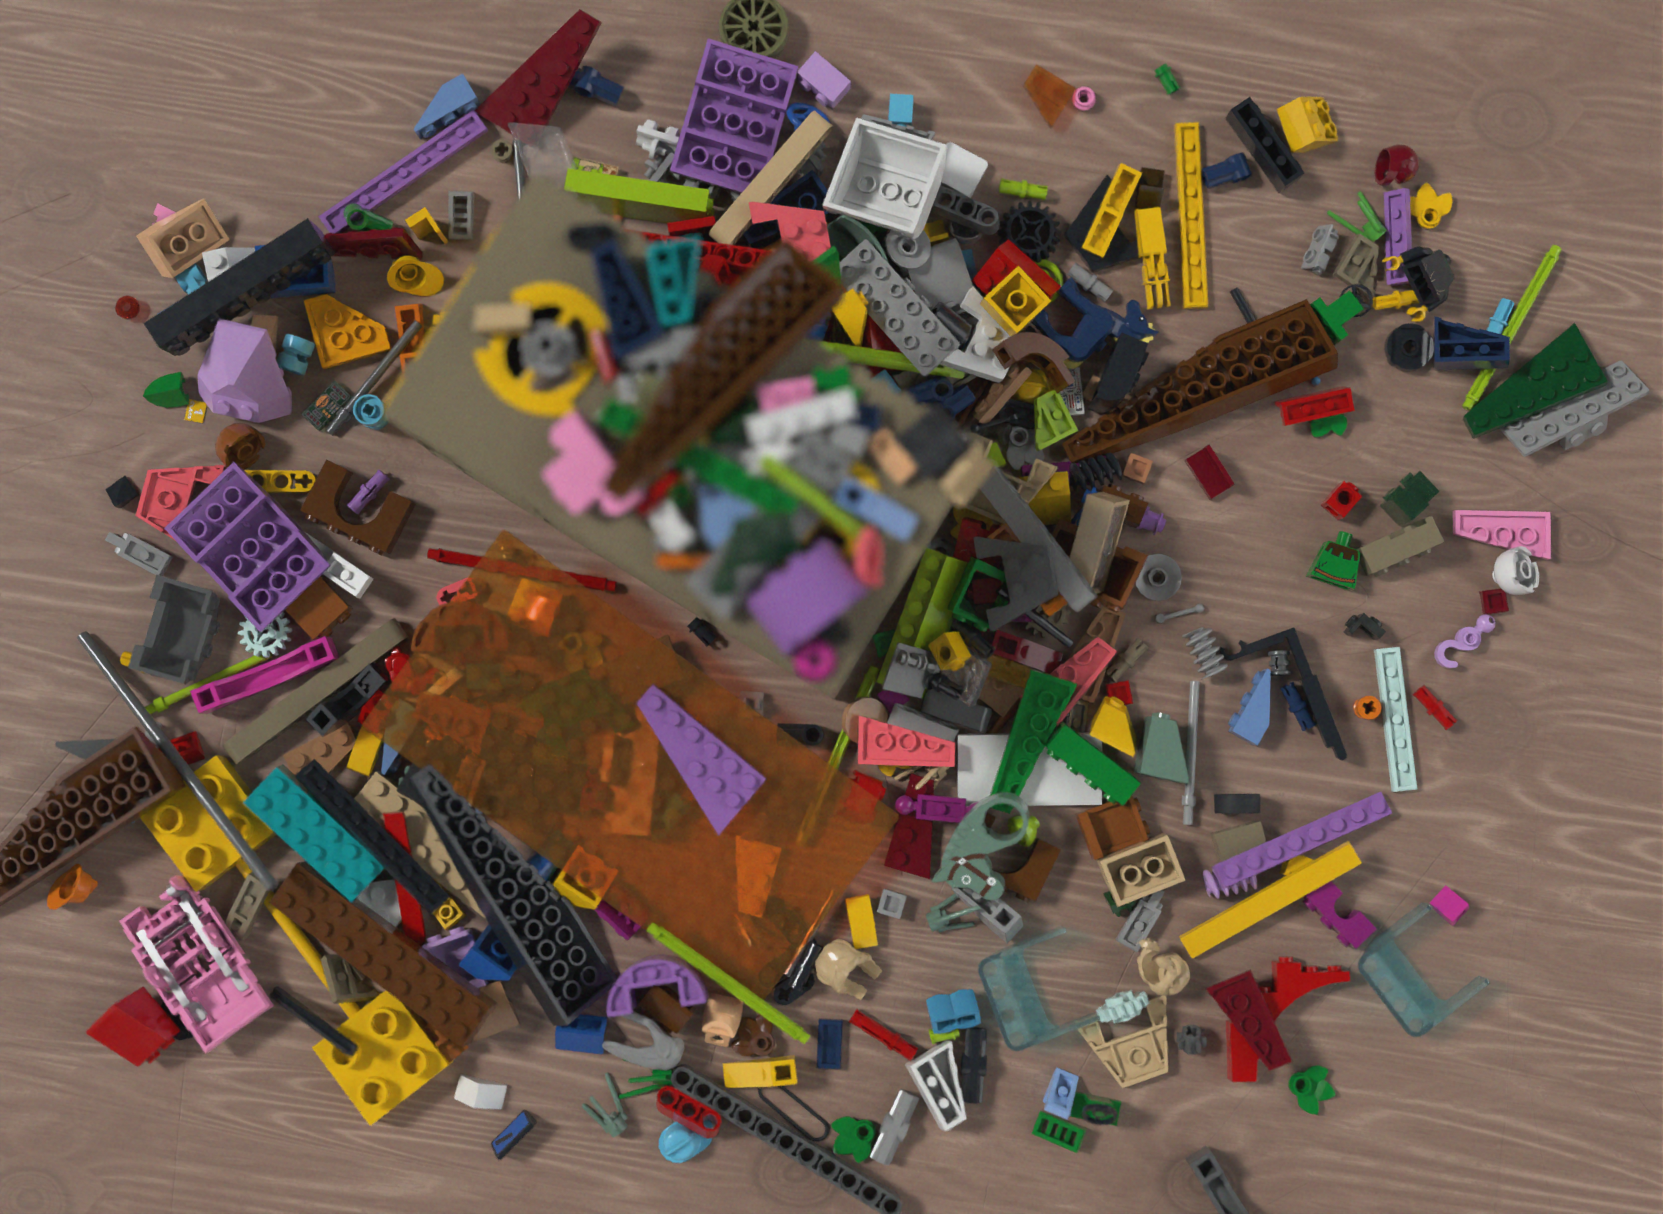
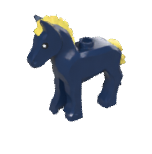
M1072 277L1057 292L1083 315L1072 336H1064L1057 333L1051 326L1048 313L1044 309L1031 322L1042 335L1055 341L1067 353L1069 358L1063 362L1068 369L1079 367L1094 351L1099 354L1107 344L1104 340L1107 337L1117 341L1120 334L1125 333L1149 343L1159 333V331L1152 328L1153 323H1148L1138 301L1130 300L1126 304V315L1123 318L1118 313L1095 305L1089 299L1083 297ZM1031 325L1024 331L1036 333Z

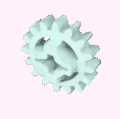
M282 612L264 629H268L267 634L259 632L248 619L246 623L240 622L239 625L244 627V629L239 631L238 635L244 636L240 643L247 645L245 650L250 653L253 652V655L260 657L262 654L265 658H269L270 652L276 656L279 655L278 648L285 650L284 641H291L287 637V633L293 632L291 628L286 627L290 620L283 618L285 613ZM277 622H278V624H279L280 632L278 631V629H277V627H276Z
M1132 990L1122 991L1105 999L1106 1003L1104 1006L1098 1007L1096 1012L1101 1022H1108L1110 1020H1113V1023L1125 1022L1140 1015V1010L1150 1003L1144 991L1134 994Z

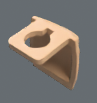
M710 993L705 1005L702 1021V1031L706 1032V1043L728 1047L729 1040L734 1038L741 1021L743 1002L741 1000ZM719 1035L723 1040H717L712 1037Z

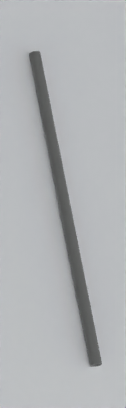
M87 631L79 634L77 637L78 641L167 759L175 766L180 776L268 892L278 886L276 880Z

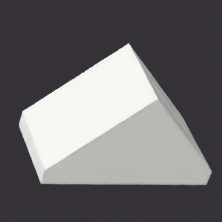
M460 1074L454 1099L472 1108L502 1109L507 1084Z

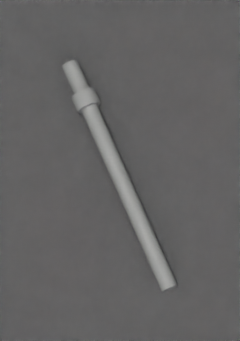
M1190 681L1186 768L1189 781L1188 784H1185L1184 796L1182 795L1181 805H1184V825H1193V807L1196 806L1194 787L1199 681Z

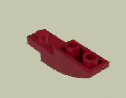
M988 628L984 632L978 629L981 632V636L996 648L992 654L994 656L1047 674L1052 673L1060 665L1063 655L1061 652L1000 630L990 631Z

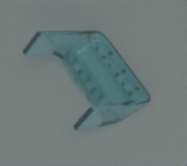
M1424 902L1420 903L1376 937L1358 961V969L1404 1031L1413 1037H1420L1427 1033L1490 983L1487 978L1478 976L1446 1000H1440L1432 993L1394 942L1395 937L1432 909L1430 904Z
M1064 926L1056 927L1007 946L984 958L978 965L980 979L1004 1042L1013 1051L1024 1050L1101 1020L1099 1015L1093 1012L1062 1025H1053L1047 1020L1024 961L1023 952L1027 947L1066 933L1067 931Z

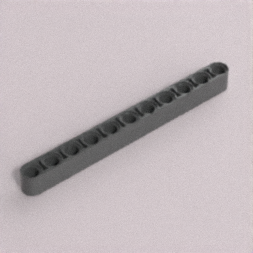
M681 1064L675 1068L671 1077L672 1083L680 1091L715 1110L719 1115L880 1214L901 1213V1198L895 1191L690 1065ZM680 1071L687 1072L690 1080L680 1082L677 1079V1073ZM707 1084L710 1087V1093L701 1095L697 1090L698 1085ZM720 1097H728L731 1105L727 1108L721 1107L718 1104ZM747 1109L751 1112L752 1117L744 1121L739 1117V1112ZM763 1122H768L772 1125L773 1130L769 1133H763L759 1125ZM784 1135H789L794 1141L791 1145L785 1146L780 1142V1138ZM804 1148H811L814 1151V1156L806 1159L801 1155V1151ZM825 1161H832L835 1164V1168L832 1171H825L822 1169V1164ZM845 1174H853L856 1177L855 1182L852 1184L844 1183L842 1178ZM868 1186H872L877 1190L876 1194L872 1197H867L863 1193L864 1189ZM893 1199L898 1204L895 1209L889 1210L885 1208V1202Z

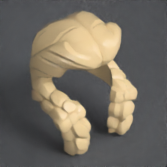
M1151 938L1142 939L1139 944L1144 949L1137 958V963L1139 965V974L1143 981L1149 985L1150 989L1161 996L1174 995L1180 992L1190 979L1187 963L1176 953L1156 955L1161 950L1158 943Z
M841 939L833 940L823 948L816 960L815 972L820 982L831 986L838 994L848 993L860 1000L865 996L867 990L864 986L847 979L849 972L858 965L875 980L882 973V970L872 960L869 953L860 952L854 949L850 943Z

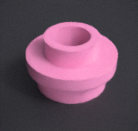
M1088 87L1076 89L1072 96L1073 105L1082 111L1091 109L1096 101L1095 93ZM1085 96L1088 101L1083 103L1079 98Z

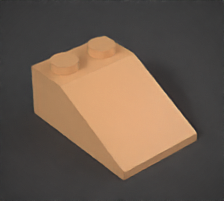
M201 199L156 222L136 236L161 276L169 278L176 277L203 258L202 252L215 250L230 240L205 199Z

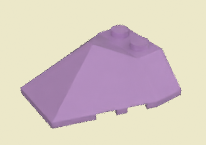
M223 319L218 320L198 372L199 395L213 413L257 423L292 413V393L290 388L286 387L283 379L284 372L282 368H279L275 359L277 354L267 329Z

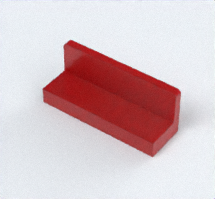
M1344 386L1274 401L1275 406L1280 407L1283 426L1355 411L1351 387Z

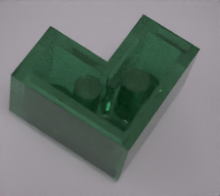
M1421 471L1414 474L1409 472L1399 481L1402 485H1398L1395 489L1392 488L1382 497L1385 501L1380 507L1398 526L1413 521L1430 505L1428 502L1440 492Z

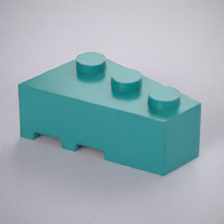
M700 237L647 246L646 258L661 331L686 328L688 325Z

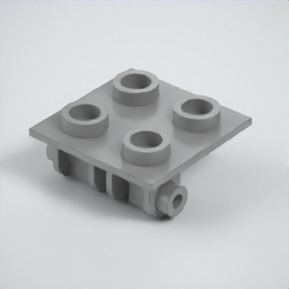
M897 643L882 689L922 698L928 675L939 672L941 669L931 651Z

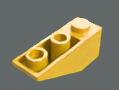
M795 1055L723 1063L725 1088L773 1087L797 1084Z

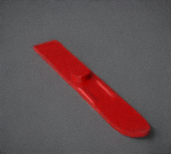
M384 812L386 832L412 857L405 812ZM395 879L404 932L422 946L425 942V926L421 905Z

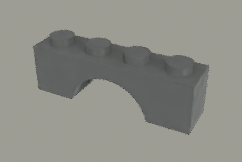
M1206 1146L1185 1158L1219 1214H1249L1229 1184L1214 1155Z

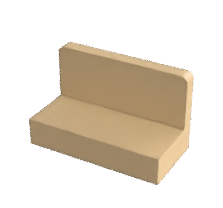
M529 304L475 306L476 323H473V329L478 335L531 332Z
M977 444L972 445L937 485L959 506H962L995 468V465L981 454L984 450Z

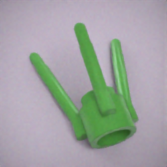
M1361 191L1358 192L1361 200L1357 203L1369 220L1362 226L1364 232L1333 212H1327L1334 220L1355 234H1361L1372 242L1376 241L1387 231Z

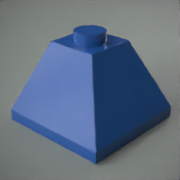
M489 924L459 963L460 967L475 978L482 980H509L517 969Z

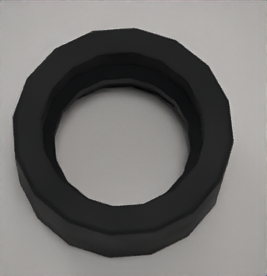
M1215 794V814L1260 813V794Z

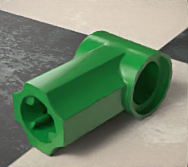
M352 203L344 209V218L352 229L362 231L392 229V220L366 210L359 204ZM354 212L362 214L361 218L357 221L350 220Z

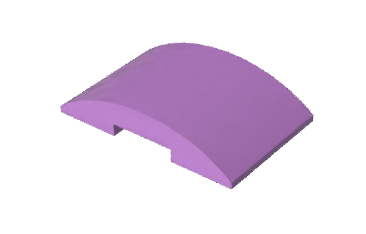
M708 38L670 172L742 193L774 155L798 66Z
M235 462L223 471L164 528L196 563H199L229 595L228 598L259 632H262L331 566L323 553L295 520Z

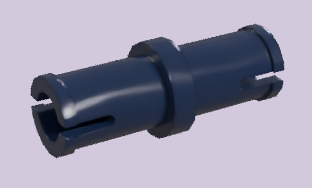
M1291 682L1289 683L1290 685L1282 686L1280 690L1290 706L1288 709L1290 713H1294L1301 730L1305 731L1307 730L1306 728L1310 729L1315 726L1316 723L1306 707L1308 704L1300 696L1295 683Z

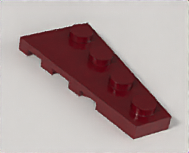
M394 227L388 230L371 229L370 231L363 232L349 231L348 233H327L325 235L336 253L333 256L356 257V254L360 253L368 258H378V254L391 255L392 259H399L403 255L413 256L422 261L423 252L404 228Z
M911 773L904 796H909L913 801H917L918 794L934 795V780L929 779L917 790L915 786L924 777ZM912 811L907 815L899 813L884 866L930 879L932 820L916 819V811Z

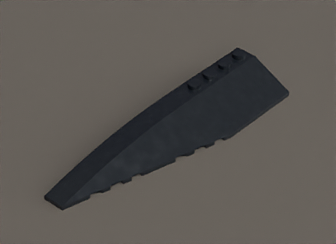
M430 764L411 776L409 780L451 861L553 1026L568 1025L608 992L618 978L570 901L565 896H561L555 890V887L549 881H546L532 864L529 865L522 858L523 855L499 831L492 828L480 813L474 811L468 805L469 802L463 796H459L452 789V785Z

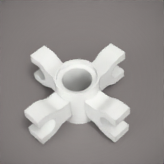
M790 433L782 434L777 442L767 443L756 451H747L742 456L743 461L749 460L753 463L746 467L750 475L757 473V476L765 481L767 477H772L759 467L760 460L766 454H770L788 468L790 456L795 455L799 451L797 446H788V441L792 439Z

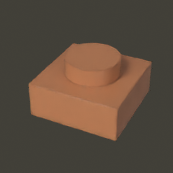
M1130 453L1122 476L1144 484L1153 461Z

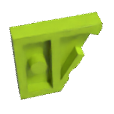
M1055 389L1034 399L1036 451H1040L1078 431L1060 393L1057 394Z

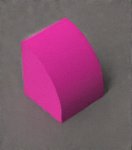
M1446 885L1430 902L1432 908L1451 926H1454L1469 910V904Z

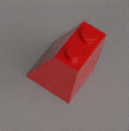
M143 986L114 1003L86 1033L139 1067L145 1062L151 1064L161 1056L159 1051L169 1048L175 1042L174 1037L181 1030Z

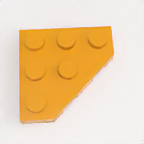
M327 294L304 300L323 369L385 353L392 349L387 329L380 323L373 321Z

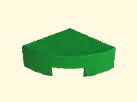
M895 629L872 636L878 658L887 654Z

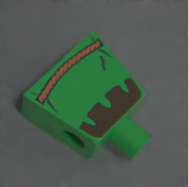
M1339 531L1336 542H1324L1306 577L1347 591L1355 589L1360 551L1349 547L1353 535Z

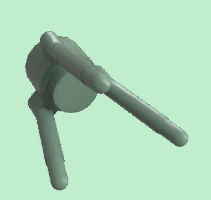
M953 894L940 904L930 907L931 912L927 913L926 917L932 932L938 930L940 933L946 930L972 927L975 925L974 922L949 924V920L980 910V906L977 905L947 915L945 910H940L958 898L956 894Z
M605 1073L607 1084L619 1114L614 1111L608 1115L593 1096H590L589 1100L604 1119L602 1120L586 1104H582V1108L602 1126L606 1133L609 1132L613 1138L628 1127L625 1122L628 1116L622 1108L610 1074Z

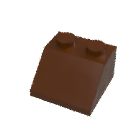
M665 983L653 985L639 1003L642 1007L641 1012L650 1019L653 1017L657 1018L661 1022L660 1026L670 1034L672 1032L678 1034L696 1010V1007L693 1005L681 1006L680 995Z

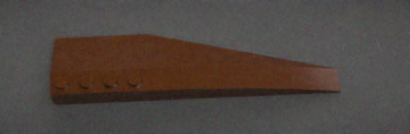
M785 237L712 306L703 325L701 324L693 341L683 352L678 365L673 368L653 400V405L645 413L633 436L631 435L626 443V448L621 456H618L600 485L601 488L621 505L645 486L728 413L843 302L845 286Z
M1303 300L1217 336L1210 345L1198 349L1194 356L1178 363L1171 372H1165L1136 392L1132 399L1120 403L1117 409L1110 414H1104L1093 426L1084 428L1062 444L1071 463H1079L1080 460L1087 461L1091 457L1095 459L1098 455L1105 456L1109 452L1116 453L1166 437L1337 369L1338 352L1308 300Z
M137 726L60 776L55 782V786L43 795L40 803L29 811L26 819L21 824H18L0 844V906L74 861L186 787L175 766Z

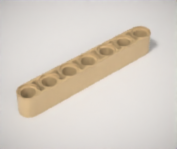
M816 111L811 112L716 222L709 235L718 243L735 245L753 224L748 202L770 204L830 134L833 125Z

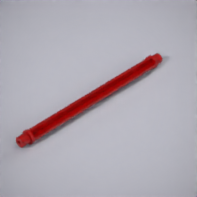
M429 548L427 554L428 559L436 560L439 563L464 565L506 574L577 585L604 592L606 590L615 592L617 581L608 580L606 577L581 575L573 572L448 551L442 548L438 550Z

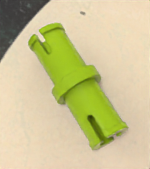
M1001 178L998 193L1019 196V199L1028 197L1045 201L1048 186L1027 183V180L1019 182Z

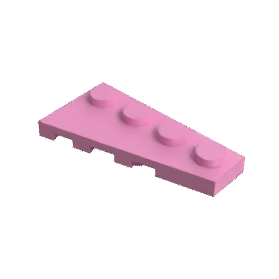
M1453 511V535L1508 550L1523 546L1532 553L1531 556L1545 560L1551 559L1550 512Z

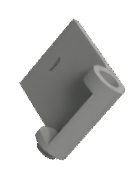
M956 238L931 246L930 257L922 266L916 269L900 267L903 277L907 276L915 286V294L918 297L923 295L931 304L930 310L939 302H943L957 314L965 312L960 305L973 285Z

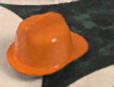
M76 863L53 883L48 893L47 906L51 910H56L66 903H83L98 886V882L92 879L88 872L82 870L81 864Z

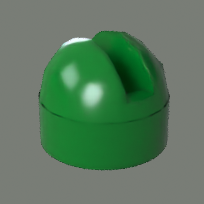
M683 484L674 486L670 492V501L677 507L688 505L692 498L690 488ZM676 492L685 502L679 500L674 493Z

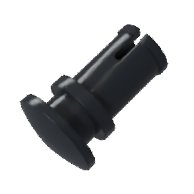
M941 670L934 674L930 673L926 679L925 688L928 690L934 689L936 692L941 691L954 700L960 698L957 694L962 696L964 692L963 686L949 680L947 675L941 674Z

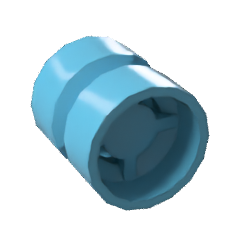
M285 334L281 346L284 351L278 354L277 364L283 370L304 376L309 364L306 359L311 357L315 344L306 339Z
M365 394L355 401L353 414L367 428L380 430L389 423V420L382 415L385 409L383 407L384 402L377 396Z

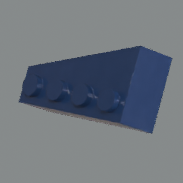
M813 170L779 193L770 203L824 211L826 220L840 215L829 213L823 208V202L828 190ZM778 220L752 224L741 238L749 248H759L781 239Z
M612 241L590 252L614 358L619 366L624 363L625 358L663 338L664 335L615 241Z

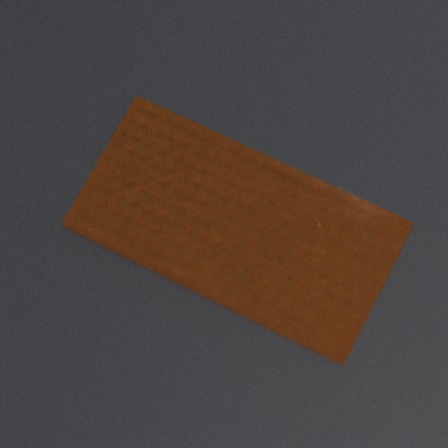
M507 530L501 531L363 723V727L420 769L430 764L452 785V789L459 796H463L469 804L639 926L647 930L649 925L654 922L659 927H664V929L763 1000H765L898 820L897 812ZM653 684L766 777L763 784L719 835L637 705L638 701Z

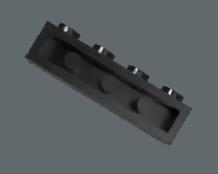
M1248 97L1229 111L1225 119L1277 192L1280 194L1299 181L1304 174L1301 165L1293 158L1286 144L1281 141L1273 126L1265 119L1259 106Z

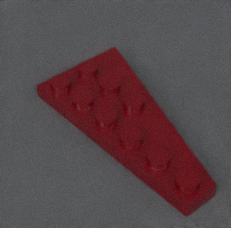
M579 9L474 111L529 146L536 148L602 22Z

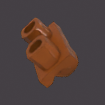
M430 1023L423 1027L449 1063L470 1047L469 1045L463 1048Z

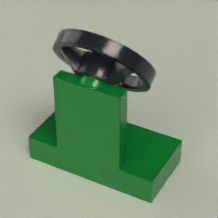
M1352 284L1347 286L1341 292L1340 297L1327 306L1321 297L1310 305L1327 335L1336 345L1348 336L1342 325L1352 317H1361L1368 313L1373 305V296L1366 286ZM1352 287V292L1350 290L1346 292L1347 289ZM1356 287H1360L1367 292L1370 299L1369 304L1363 302L1362 296L1357 294ZM1363 307L1367 308L1364 313L1358 314L1364 309Z
M1075 1091L1069 1117L1084 1119L1096 1125L1117 1126L1121 1101Z

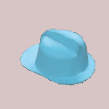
M690 1113V1114L685 1115V1116H692V1115H694L695 1113ZM710 1120L703 1123L705 1127L713 1128ZM674 1122L661 1133L659 1149L667 1160L673 1163H682L703 1151L711 1143L712 1138H704L685 1126Z

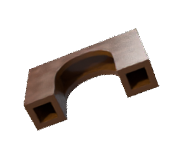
M326 459L300 511L307 514L306 519L316 524H319L320 520L327 523L326 529L338 535L341 531L349 534L347 539L361 545L363 541L369 544V550L381 556L383 552L391 554L416 504L390 491L378 515L372 521L363 525L349 524L341 514L340 499L353 473Z
M989 813L986 814L985 824L988 829L992 827L996 819L995 816ZM1037 838L1027 860L1019 869L1008 873L998 872L1005 880L1004 892H1007L1009 888L1017 892L1016 898L1026 903L1030 899L1036 902L1061 849Z

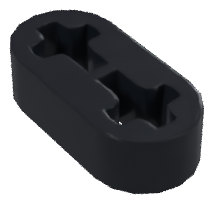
M606 222L574 225L566 233L567 243L575 251L596 250L612 241L616 243L618 237L615 228ZM602 230H607L609 234H612L606 242H603L601 237L594 236L602 235ZM577 232H581L584 237L590 236V238L581 239V244H576V241L572 239L576 237Z
M837 615L827 625L817 630L828 641L837 646L845 645L851 638L849 626ZM831 624L838 629L841 627L846 629L844 632L846 638L844 640L839 638L835 641L833 639L834 632L829 629Z
M794 974L792 977L786 978L774 989L775 1001L780 1005L791 1004L813 987L815 983L814 974H810L809 985L804 986L803 992L795 989L792 990L788 995V1000L778 997L780 988L784 990L790 988L789 983Z

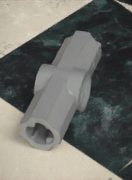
M903 1089L899 1090L890 1112H887L879 1130V1137L870 1154L871 1158L879 1163L890 1165L899 1142L903 1141L908 1131L909 1120L919 1100L918 1096Z

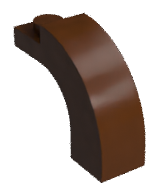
M1033 332L1018 333L1005 339L992 349L1004 369L1021 361L1031 362L1038 366L1044 372L1057 394L1076 382L1070 370L1063 362L1069 358L1067 353L1055 341L1044 335Z

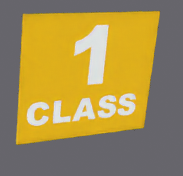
M189 399L184 420L203 423L207 404Z

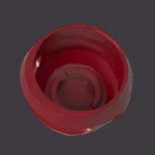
M1399 144L1382 149L1375 165V180L1377 184L1388 186L1393 180L1397 184L1410 181L1416 175L1419 168V159L1416 152L1409 146ZM1388 170V173L1384 178V171Z

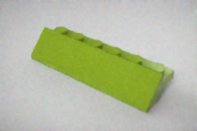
M926 548L877 679L878 683H884L897 643L931 651L928 645L944 632H949L954 618L952 617L953 612L947 608L968 562ZM927 688L924 689L922 699L925 697Z

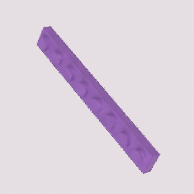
M472 110L321 214L319 218L330 233H342L350 227L343 214L347 205L356 203L372 212L488 132L487 128L475 111ZM354 212L350 220L357 221L361 218L362 214Z
M1379 792L1218 863L1212 868L1222 888L1225 889L1389 816L1392 812L1384 796Z

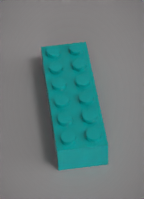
M284 764L277 766L243 803L350 902H353L385 868L295 778V774Z

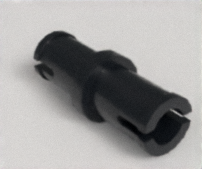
M957 619L952 623L950 629L954 632H959L962 639L965 640L964 643L968 647H973L984 659H988L995 652L996 648L981 636V632L978 629L974 630L966 622L964 623Z
M809 942L802 959L798 960L796 964L798 968L789 983L790 987L803 992L810 974L814 973L816 969L814 967L816 960L823 950L821 945Z

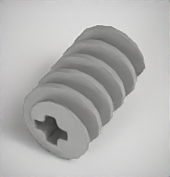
M1204 626L1182 635V638H1190L1185 644L1186 647L1194 646V649L1189 654L1198 655V658L1193 663L1202 664L1197 670L1198 673H1206L1202 679L1217 674L1228 667L1227 663H1219L1224 658V655L1215 654L1220 649V646L1211 645L1216 640V637H1208L1212 632V628H1204Z

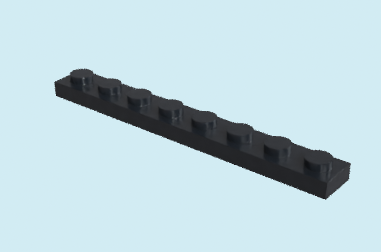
M315 759L296 773L295 778L430 915L449 900V894Z

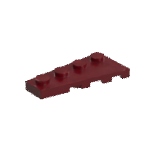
M1251 969L1206 988L1207 992L1214 998L1221 1010L1235 1025V1028L1246 1039L1269 1071L1293 1061Z

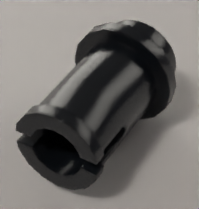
M696 617L687 627L690 629L689 632H693L707 647L717 636L702 622L703 619L700 620Z

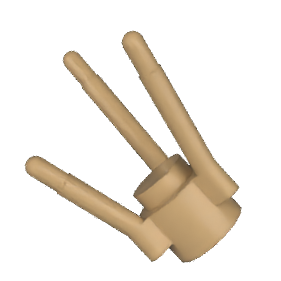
M912 766L895 776L894 779L898 781L923 766ZM926 766L925 770L928 774L915 788L919 790L933 777L936 778L934 780L935 790L939 782L947 775L945 771L950 767Z

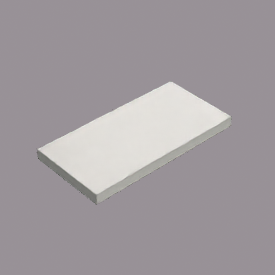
M1078 732L1083 738L1102 751L1101 740L1089 735L1090 732ZM1009 733L957 734L958 798H966V806L989 797ZM1046 746L1034 765L1035 767L1026 780L1019 796L1027 806L1102 805V790L1099 787L1096 790L1091 788L1084 782L1086 777L1079 773L1076 776L1065 767L1067 763L1061 758L1058 761L1053 759L1046 753L1048 751Z

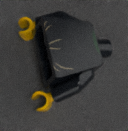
M1418 246L1400 253L1399 257L1390 256L1382 260V262L1389 260L1392 262V267L1385 271L1396 270L1401 263L1404 264L1402 269L1422 306L1420 308L1410 307L1407 310L1408 315H1413L1417 312L1416 317L1411 321H1423L1425 312L1428 311L1430 313L1447 300L1449 287L1454 280V274L1449 266L1451 258L1447 254H1443L1442 250L1432 251L1430 248Z

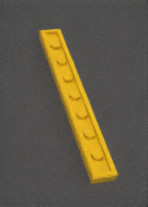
M1199 122L1175 123L1183 309L1208 308Z
M1347 841L1185 932L1179 938L1193 959L1362 864L1350 842Z

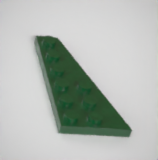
M1573 323L1466 413L1463 421L1472 438L1475 439L1604 387L1608 381L1576 324Z

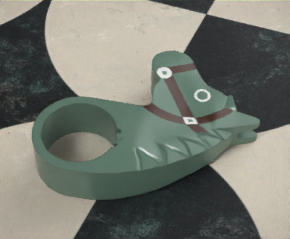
M1000 792L984 798L974 805L962 818L952 834L943 855L941 868L935 873L932 882L946 881L953 889L955 887H967L987 900L998 899L1004 891L1005 880L1000 873L992 870V863L987 854L1015 844L1025 835L1030 817L1026 803L1013 793ZM997 803L1011 804L1021 813L1023 825L1015 833L1008 835L999 834L991 828L988 829L986 826V811Z

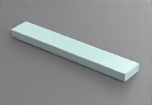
M1400 647L1375 649L1374 655L1391 791L1416 790L1417 781Z

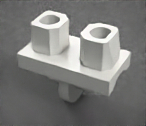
M646 120L643 126H638L636 145L642 146L643 150L650 151L649 159L654 160L657 154L663 156L665 154L669 155L670 152L675 154L679 140L678 128L670 126L663 133L658 131V124L651 120Z

